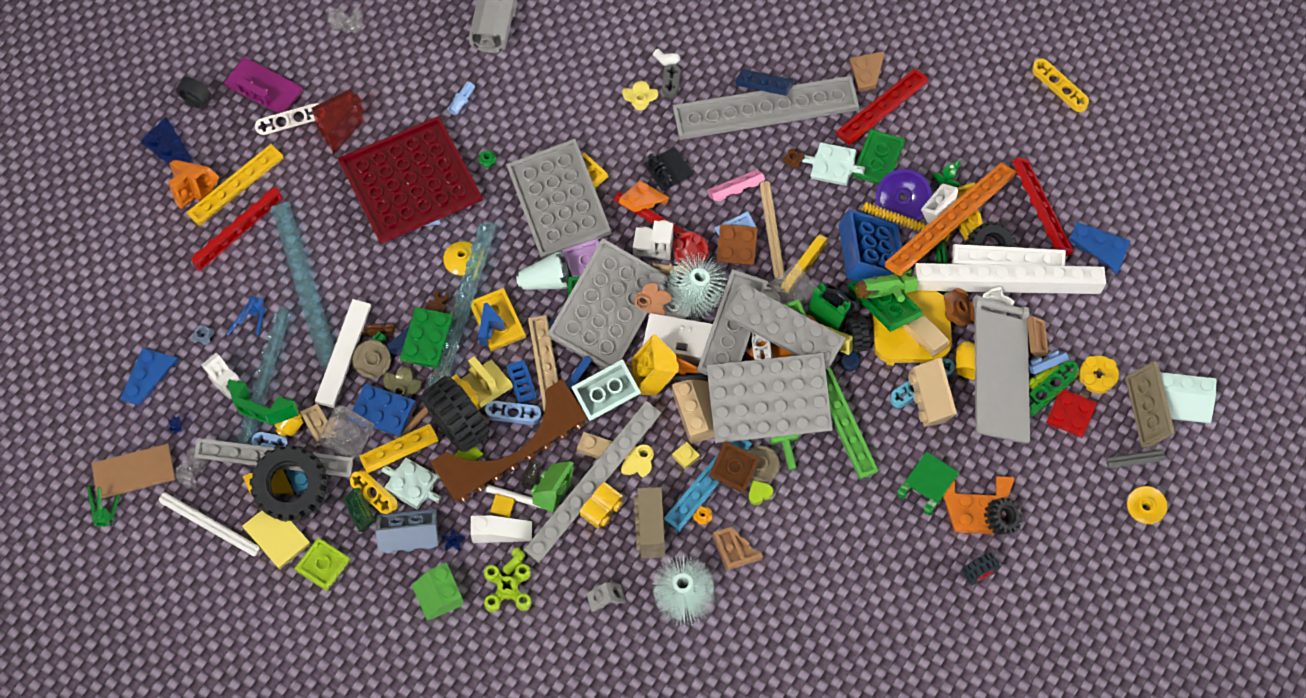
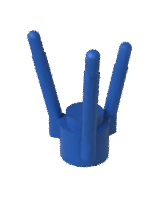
M251 296L226 335L229 336L238 323L242 324L248 314L252 316L259 314L256 335L259 336L263 314L266 310L263 308L264 301L259 297Z

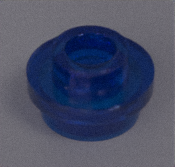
M171 415V419L168 420L169 431H173L174 435L177 432H182L180 416L175 417V415Z

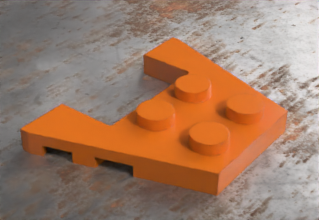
M996 476L995 496L956 494L954 481L943 496L954 532L994 535L993 529L989 530L988 528L990 524L985 523V520H988L987 517H984V513H988L985 511V508L989 507L988 503L992 502V500L1008 498L1014 477Z

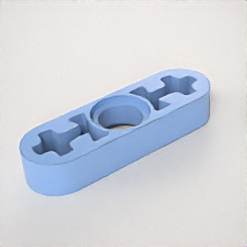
M491 401L485 407L487 417L493 421L536 425L541 421V411L535 405ZM496 407L497 411L495 414H492L491 410ZM511 409H517L519 414L516 417H510L508 412ZM522 410L525 412L524 418H522ZM532 412H535V416L533 418H530L529 415H531Z

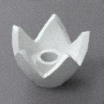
M1001 287L993 288L982 296L986 300L1007 305L1014 304V300L1003 295ZM983 306L981 308V310L989 311L1007 316L1006 312L995 310Z

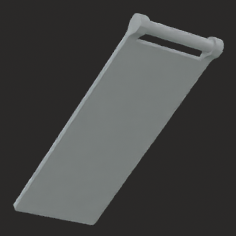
M976 295L973 299L975 315L976 433L1028 444L1030 442L1027 324L1029 308L1024 306L1020 308L990 301ZM983 306L995 310L1019 315L1020 319L989 311L981 310V308Z

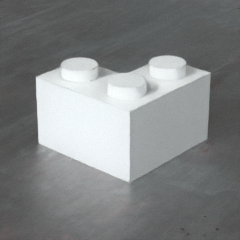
M661 220L654 221L653 229L649 227H636L633 256L663 260L671 259L673 223Z

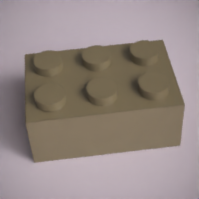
M662 487L638 488V495L634 496L637 552H641V559L665 557Z

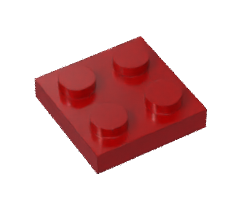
M1064 389L1058 394L1046 424L1083 438L1097 402Z

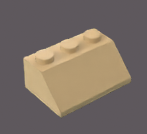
M942 358L915 366L909 372L908 379L914 388L913 397L920 410L918 412L920 421L923 422L924 427L948 422L957 412Z
M685 380L672 384V394L690 445L714 438L708 381Z

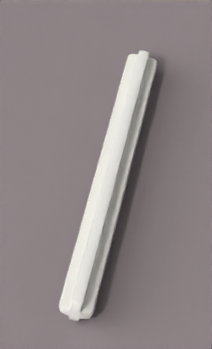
M166 492L162 493L159 497V501L163 505L250 555L256 556L260 551L258 545Z

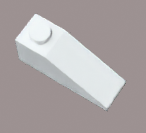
M491 515L471 516L472 542L531 541L532 521Z

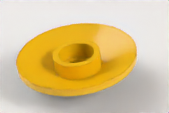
M460 241L446 249L443 261L449 272L464 276L473 273L478 268L481 262V255L474 244Z
M1143 486L1131 492L1127 500V509L1136 521L1143 524H1155L1165 516L1167 501L1159 490ZM1142 506H1148L1149 510H1144Z

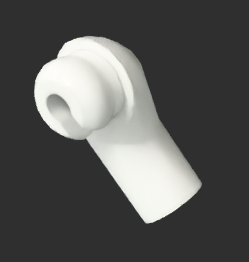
M656 49L653 52V56L663 66L675 65L680 61V56L676 53L664 54L660 49Z

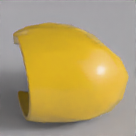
M963 341L956 349L955 370L960 376L975 380V343Z

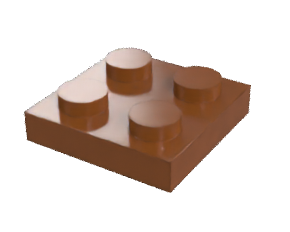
M720 224L716 262L754 266L758 228Z

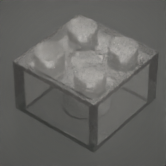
M341 405L333 410L317 443L339 456L350 457L355 460L359 458L375 424Z

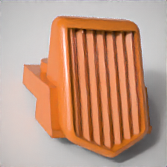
M173 160L169 163L174 177L168 182L176 206L180 209L184 208L194 199L200 202L213 191V187L216 186L219 176L207 166Z

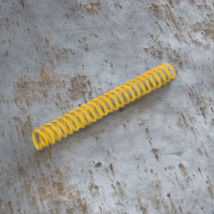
M868 202L861 209L865 213L868 210V214L872 211L871 214L874 215L875 213V216L879 213V218L882 216V219H884L886 216V220L888 218L889 221L893 219V223L896 221V224L900 221V226L903 224L905 227L907 224V228H909L911 224L910 229L914 227V231L917 227L919 232L920 229L922 231L928 226V224L924 226V222L922 224L920 221L917 223V220L914 221V219L910 221V217L907 218L905 216L903 218V215L900 216L899 213L896 215V212L890 211L889 213V210L885 212V208L883 210L882 207L878 209V206L875 207L874 204L871 207V203L868 205ZM948 234L947 237H945L946 243L948 242L951 234Z

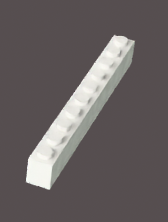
M916 263L912 272V277L916 276L918 279L917 291H952L960 288L965 292H988L993 288L1001 287L1003 292L1101 294L1106 285L1104 267Z

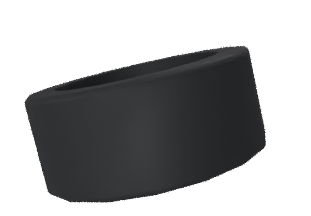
M184 77L176 87L178 96L187 104L197 109H204L212 99L211 92L194 78Z

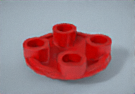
M685 232L673 241L674 257L682 265L683 262L681 260L688 264L692 262L694 257L696 262L697 256L696 267L698 268V253L700 266L704 264L700 262V257L701 261L705 262L709 254L708 244L700 234Z

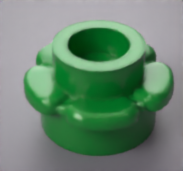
M490 150L481 152L478 158L479 163L485 168L492 167L496 162L495 153Z

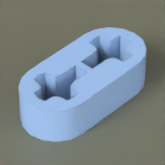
M264 432L254 434L251 440L252 445L271 448L276 447L280 442L283 443V446L288 444L285 437ZM261 438H263L266 443L258 445L257 441H261Z

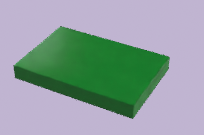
M870 128L856 164L857 166L865 167L864 174L853 172V177L879 185L884 176L895 170L905 144V139Z

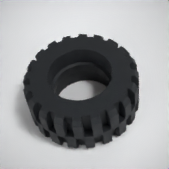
M444 376L423 391L421 399L429 414L458 450L468 452L488 437L490 430L486 421L469 396L451 377Z
M286 444L283 447L280 445L276 446L274 450H268L264 453L265 456L258 458L256 461L258 464L255 468H252L251 473L253 475L249 485L252 487L250 491L255 499L254 502L264 513L280 521L296 522L299 519L310 517L311 513H316L319 510L320 504L323 505L325 494L328 493V476L326 475L324 465L312 452L301 446ZM286 465L300 467L308 479L305 493L299 499L292 502L279 500L271 489V481L274 474Z

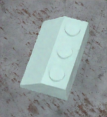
M623 359L571 387L589 421L641 394Z
M1160 372L1171 418L1211 423L1216 398V379Z

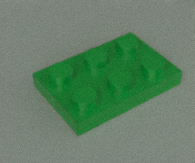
M415 307L400 360L438 369L453 315Z

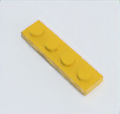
M428 424L360 455L359 458L365 471L370 473L438 442V438L432 426Z

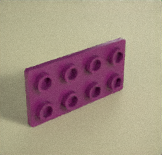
M246 57L242 58L224 81V85L277 114L288 111L303 91L301 86Z

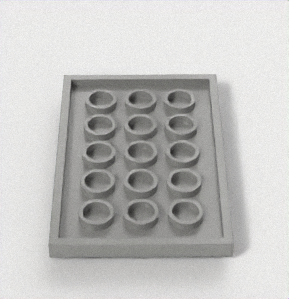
M576 139L506 164L541 259L556 252H562L564 249L612 234Z
M602 238L546 336L582 357L588 356L592 359V363L603 369L617 363L624 356L648 313L646 309L641 310L635 305V295L642 291L644 285L650 283L649 274H665Z
M824 353L707 365L715 444L723 443L724 441L735 442L832 431Z

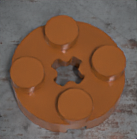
M956 288L944 294L945 316L948 321H953L956 325L964 327L975 319L973 301L969 302L967 292Z

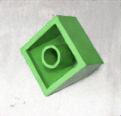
M571 461L551 464L548 470H544L540 483L538 485L535 484L531 491V495H533L532 504L554 513L572 484L574 463Z
M447 563L428 570L412 584L427 621L464 605L462 596Z

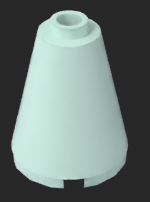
M556 252L519 271V276H516L518 286H522L523 290L568 288L567 283L570 275L567 263H563L561 260L564 257L562 252Z

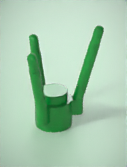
M88 486L92 522H94V526L107 527L110 525V521H114V514L120 494L115 495L111 512H108L107 508H102L101 487H97V509H95L91 486Z

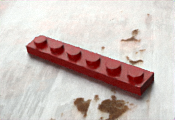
M914 68L838 129L836 136L846 144H852L928 82V77Z
M1017 157L1012 161L1015 166L1014 170L1020 176L1023 182L1022 186L1030 196V202L1035 207L1038 213L1037 216L1045 227V233L1053 243V249L1065 250V255L1069 256L1074 251L1029 161Z
M274 187L265 192L260 200L251 204L246 212L237 216L232 224L223 228L217 237L209 240L203 249L195 252L191 258L194 267L200 272L282 201L280 191Z

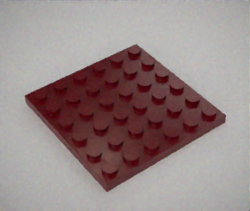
M439 116L338 158L380 245L483 201L479 189Z

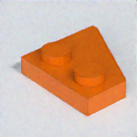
M639 180L620 197L619 203L636 212L645 208H653L656 203L666 205L669 197Z

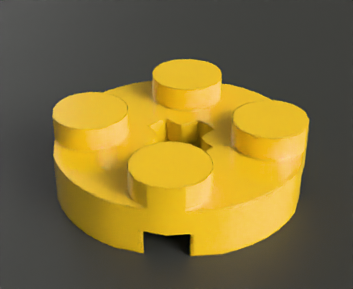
M1104 356L1087 357L1079 371L1080 382H1083L1088 391L1096 394H1104L1114 388L1119 378L1116 362ZM1100 371L1104 375L1101 378H1097L1094 372Z

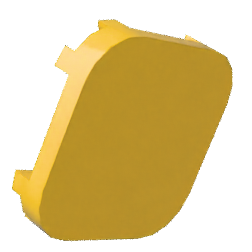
M913 291L905 293L922 310V314L949 340L948 347L934 357L922 345L919 346L902 326L890 332L873 315L875 356L877 355L882 361L886 362V365L894 366V363H925L937 358L946 359L950 354L952 343L951 323L945 316L944 295L939 292Z

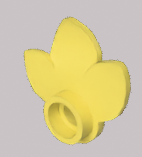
M638 81L633 85V88H624L622 95L626 101L632 103L636 110H644L648 107L650 101L657 99L658 90L649 89V85L645 81Z
M648 445L634 446L624 458L625 461L623 462L621 473L632 475L638 472L642 478L647 476L652 469L653 449ZM642 453L648 454L646 457L640 456Z

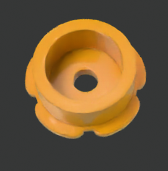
M700 506L693 514V518L698 524L705 525L712 520V511L709 507Z

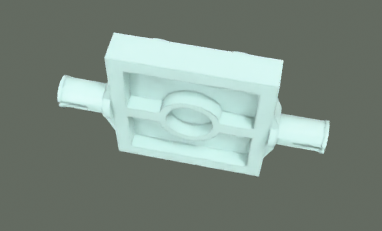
M820 143L815 157L804 155L805 157L802 160L803 163L813 164L811 179L847 186L849 177L853 172L864 174L865 167L857 166L854 163L857 153L855 149Z
M405 458L396 470L387 465L382 468V473L391 477L384 488L392 496L418 510L420 505L428 498L437 504L441 501L442 496L433 492V488L439 481V478L436 474Z

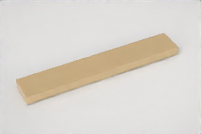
M547 315L528 318L544 411L545 390L558 382L551 338L546 336L549 332Z

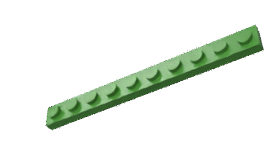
M799 299L784 304L806 316ZM829 368L826 372L831 420L859 480L877 474L878 469L831 368Z

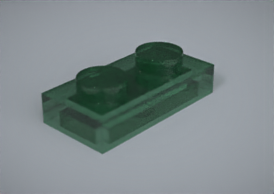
M353 488L343 501L358 532H365L376 520L360 488Z

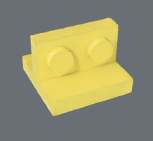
M475 356L468 360L471 367L469 369L470 373L461 380H466L476 392L481 408L513 388L511 381L492 359L483 365Z

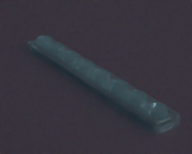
M279 307L278 313L274 315L273 330L269 331V343L263 351L264 360L258 367L259 376L253 384L252 391L254 393L250 400L258 405L264 404L290 318L289 312L285 307ZM247 416L243 417V429L238 434L236 443L252 444L251 440L255 434L258 420Z

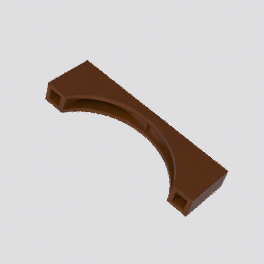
M561 379L545 390V411L542 423L531 440L518 451L504 458L492 461L466 460L446 451L430 461V466L455 504L457 502L462 504L471 498L469 496L475 491L480 493L486 489V484L490 481L494 483L504 477L503 473L506 471L513 472L520 467L519 463L526 460L528 462L537 456L536 452L541 449L543 452L553 446L552 442L559 439V441H562L569 436L568 432L575 429L578 431L586 425L584 422L588 417L564 380Z

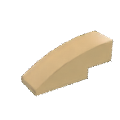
M924 315L902 326L919 346L922 345L932 357L948 347L949 340Z

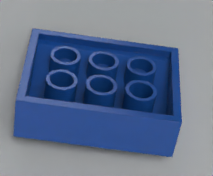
M849 209L838 224L847 279L862 283V279L895 274L885 267V262L902 248L898 224Z

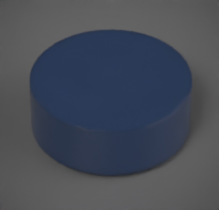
M851 352L850 355L844 353L841 357L842 368L849 372L858 369L860 365L859 355Z

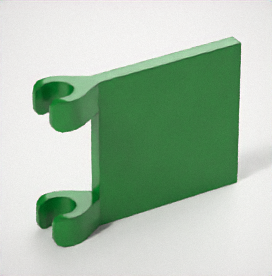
M820 283L818 288L813 289V296L806 315L814 317L819 324L839 331L851 305L846 301L843 302L842 306H838V308L822 298L826 286Z
M926 452L906 481L899 487L897 495L904 499L910 488L929 499L924 507V513L930 516L959 475V472Z

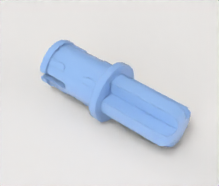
M468 81L460 93L455 94L453 102L447 108L451 114L457 115L462 106L468 103L467 98L474 90L475 85Z

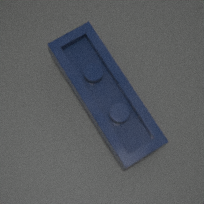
M742 69L735 79L737 86L787 96L793 87L792 79Z

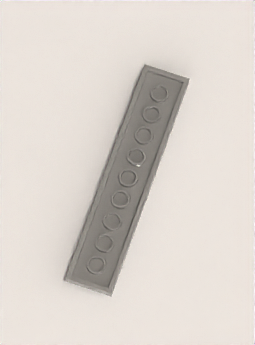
M852 76L793 85L787 96L756 91L673 105L679 140L859 110Z

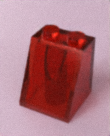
M351 89L311 108L316 126L333 154L341 148L364 121L361 99L358 94L354 95Z

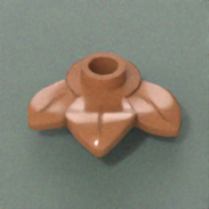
M647 283L642 291L635 295L634 302L639 309H646L649 314L665 316L666 313L663 305L668 303L672 296L665 290H658L657 283Z

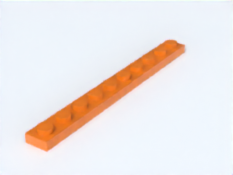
M1002 162L998 164L885 262V267L901 276L1013 179L1016 171Z

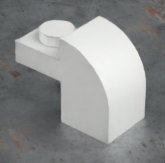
M215 353L201 366L213 384L226 397L232 399L227 381L229 379L234 381L240 379L227 367L220 355Z

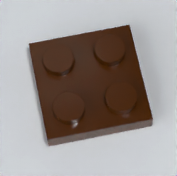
M724 441L708 477L744 494L760 457Z

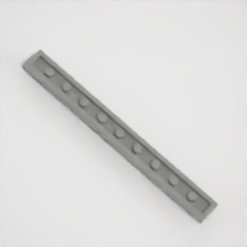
M648 401L641 406L523 551L537 563L542 560L578 516L583 505L592 497L597 488L603 482H606L660 416V411Z

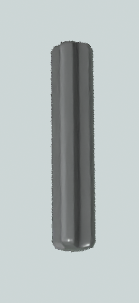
M1163 450L1111 456L1107 457L1106 464L1108 468L1160 462L1164 461L1165 454Z

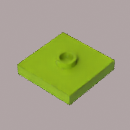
M318 537L294 569L327 592L351 559Z

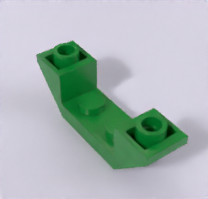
M231 379L227 381L233 403L239 414L274 425L296 417L300 413L296 403L290 398L278 397L271 408L264 404L258 405L249 399L251 395L244 382Z

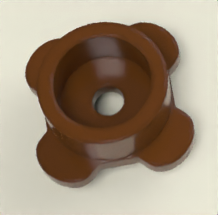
M792 148L788 150L787 156L783 157V163L788 164L791 168H797L805 156L803 153H798Z

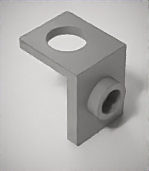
M605 582L586 594L592 612L601 609L611 602L626 603L621 584ZM613 588L618 591L619 598L615 596Z

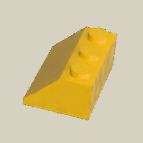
M652 335L631 359L633 379L641 392L639 395L656 396L679 370L676 354L657 335Z

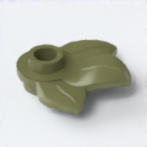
M408 366L400 368L396 375L387 372L384 376V386L387 390L394 394L402 390V394L397 395L407 398L409 395L416 394L422 385L421 380L413 379L412 371Z

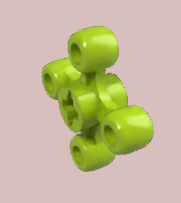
M519 564L515 569L514 575L511 577L501 576L499 569L494 565H489L485 568V579L497 585L496 593L488 595L484 600V606L487 611L496 612L504 599L514 600L516 607L521 611H527L531 607L532 602L529 595L520 593L518 590L520 582L527 581L531 576V570L528 565Z

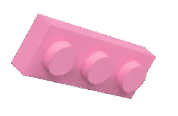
M756 169L712 187L707 192L714 201H721L732 193L738 194L747 187L758 186L765 178L763 173Z

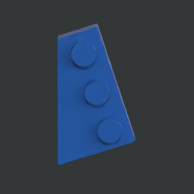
M1076 222L1069 240L1087 254H1092L1101 264L1110 267L1116 275H1118L1130 240Z
M142 348L120 399L123 402L140 406L153 392L156 384L166 377L170 368L179 362V359Z

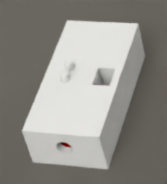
M650 313L643 345L652 335H657L676 354L677 358L698 367L713 324Z

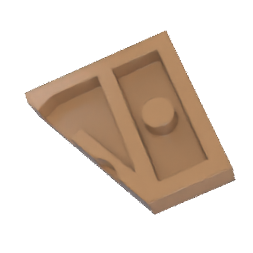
M884 51L850 58L849 62L858 92L876 89L884 59Z
M732 527L713 532L712 534L726 570L747 565L763 558V555L749 546L750 543L740 537L739 533Z

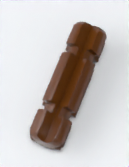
M383 323L369 324L366 327L364 325L361 336H366V334L373 336L378 331L383 335L384 333L393 334L395 332L394 323H386V325H383Z

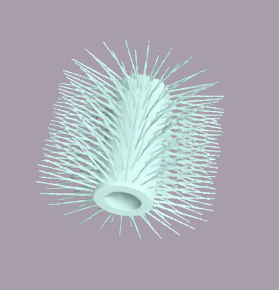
M698 253L699 268L696 267L697 256L696 262L695 257L692 262H689L690 266L686 264L687 262L681 260L686 267L680 265L679 267L681 268L676 269L680 273L676 271L673 273L672 270L671 277L669 278L672 284H677L679 287H674V285L668 283L670 287L677 291L668 290L672 294L674 292L678 294L671 295L675 299L672 298L670 300L678 301L680 305L677 309L683 305L682 311L686 304V307H689V309H686V312L689 311L690 313L691 308L693 312L696 306V311L701 307L702 311L708 313L704 307L711 308L710 306H715L716 301L718 303L719 295H721L719 292L721 288L712 283L720 285L721 283L715 279H727L722 277L716 278L713 274L709 275V273L714 272L713 270H710V272L706 270L708 269L707 266L704 269L703 264L699 266ZM673 276H680L683 280H680L679 278Z
M683 555V573L682 568L680 573L676 559L677 568L674 566L671 573L667 571L668 573L665 575H668V577L663 582L658 583V581H654L656 583L652 584L657 585L653 587L659 588L653 591L655 592L654 595L656 591H660L658 592V603L656 605H659V600H661L660 608L665 605L664 611L671 607L668 614L674 611L679 616L678 620L682 619L683 615L685 627V608L686 615L688 609L692 623L691 613L694 616L693 618H695L697 613L694 612L698 611L701 613V605H707L708 602L706 601L711 600V598H708L710 597L708 594L712 593L705 592L703 594V592H714V586L712 585V579L708 583L707 574L703 575V577L700 575L703 571L697 573L696 571L699 569L694 571L693 567L689 564L688 567H685Z

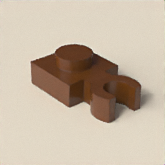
M437 289L434 294L435 301L429 299L425 309L446 313L447 305L444 304L449 301V293L440 298V290Z

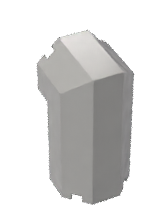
M477 0L469 34L470 45L474 47L475 44L478 46L479 51L496 54L501 48L502 51L505 50L512 17L515 16L517 0Z

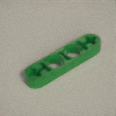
M1065 361L1029 393L1030 418L1034 417L1078 377L1079 369L1076 362ZM1067 368H1069V369H1072V368H1073V371H1074V372H1072V373H1071L1070 371L1067 372L1066 369H1067ZM1059 379L1061 384L1058 387H1053L1050 385L1051 381ZM1040 392L1047 394V397L1043 400L1036 398Z

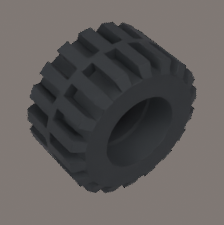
M993 221L976 227L969 233V239L965 242L966 245L982 246L983 238L989 236L998 242L999 247L1017 248V245H1014L1016 238L1011 236L1013 232L1011 230L1007 231L1005 224L1001 226L1000 222L993 223Z

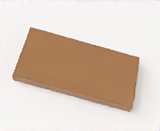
M169 444L92 463L96 495L97 487L100 486L102 499L176 480Z

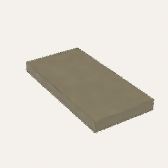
M1153 361L1125 377L1141 447L1146 449L1175 434L1158 362Z

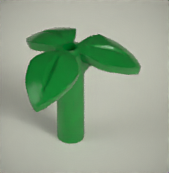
M955 160L943 169V175L934 173L933 178L941 185L947 182V185L957 188L961 187L959 182L952 179L961 166V162Z

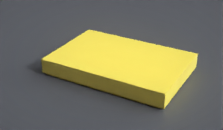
M262 510L242 526L279 570L311 545L291 521L284 522L274 519Z

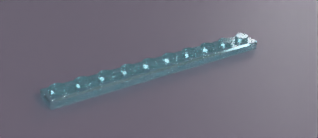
M288 201L272 206L271 209L321 369L328 367L335 347Z
M492 222L480 225L476 231L477 236L471 247L472 252L466 263V270L460 282L459 292L455 297L454 308L450 313L453 315V320L438 369L434 368L432 377L428 382V387L450 374L497 226Z

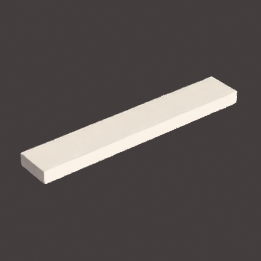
M954 244L952 264L1065 266V250Z
M352 299L315 403L332 408L335 407L352 361L353 352L357 347L370 312L371 304Z

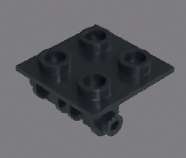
M675 147L660 155L651 153L648 156V161L643 163L662 192L694 175Z

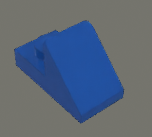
M484 303L478 339L480 345L487 346L488 340L492 339L493 329L505 330V325L488 303Z

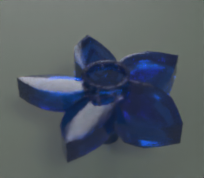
M454 529L451 530L450 536H441L447 542L445 551L449 550L452 546L455 550L460 551V543L464 541L465 536L457 535Z

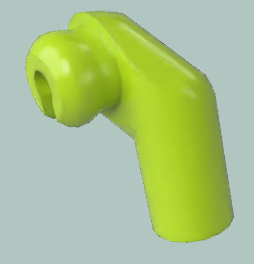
M519 547L512 550L511 555L514 557L502 568L507 575H510L525 558V552L521 551Z

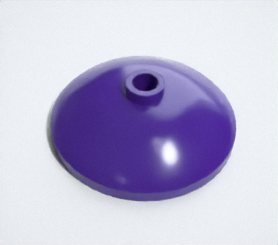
M897 169L888 173L880 181L876 190L878 209L882 207V210L885 208V212L889 210V213L890 211L896 212V215L899 213L900 216L903 215V218L905 216L907 218L910 217V221L911 219L919 221L924 217L921 209L932 197L931 187L925 177L910 169ZM902 193L907 194L906 200L900 199Z

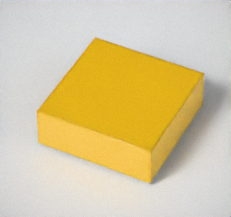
M496 494L490 514L510 518L515 499Z

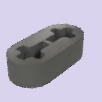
M670 64L664 69L662 93L666 98H674L679 91L680 68L677 65ZM671 71L675 72L673 78H670ZM669 84H672V90H671V91H668V89H669Z

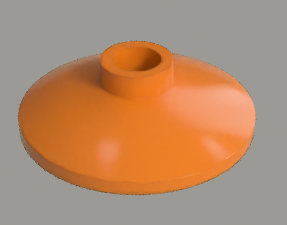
M676 357V361L679 363L678 374L683 376L686 373L700 374L697 372L698 368Z

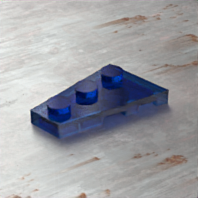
M167 117L141 140V144L168 165L173 160L194 163Z

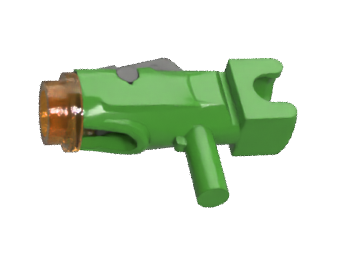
M909 268L901 276L891 274L862 279L859 283L855 284V293L858 299L862 298L863 300L894 294L899 302H903L905 297L901 291L903 290L904 293L917 291L918 279L916 276L912 277V269Z

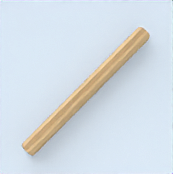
M762 181L760 183L774 278L776 282H783L785 280L770 182Z

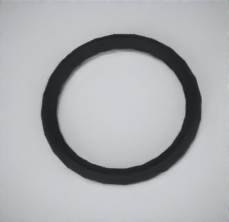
M686 373L684 376L675 374L671 380L706 379L708 375L702 373Z

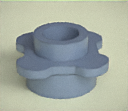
M202 325L197 326L192 336L193 342H201L203 345H208L214 330Z

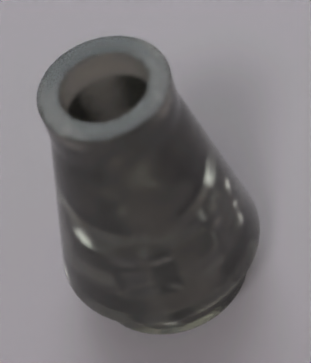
M531 459L520 479L521 485L525 489L532 490L535 484L538 485L540 483L541 463L538 460Z

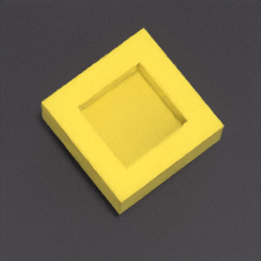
M686 442L672 454V457L686 470L700 458V455Z

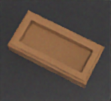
M1031 316L1027 318L1030 352L1044 358L1048 356L1045 321Z

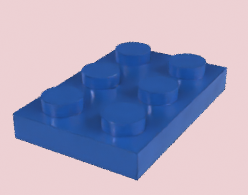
M364 384L349 419L359 424L402 437L417 402L413 399Z

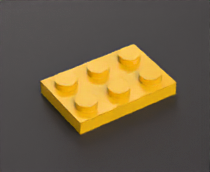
M504 288L469 301L470 308L479 327L484 303H488L504 321L505 330L493 329L492 339L488 340V347L491 352L526 338V334Z

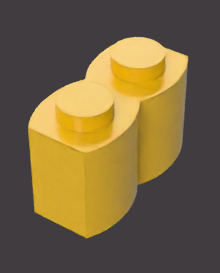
M603 482L592 497L583 505L579 511L580 516L599 530L610 522V515L614 511L618 512L623 506V495Z

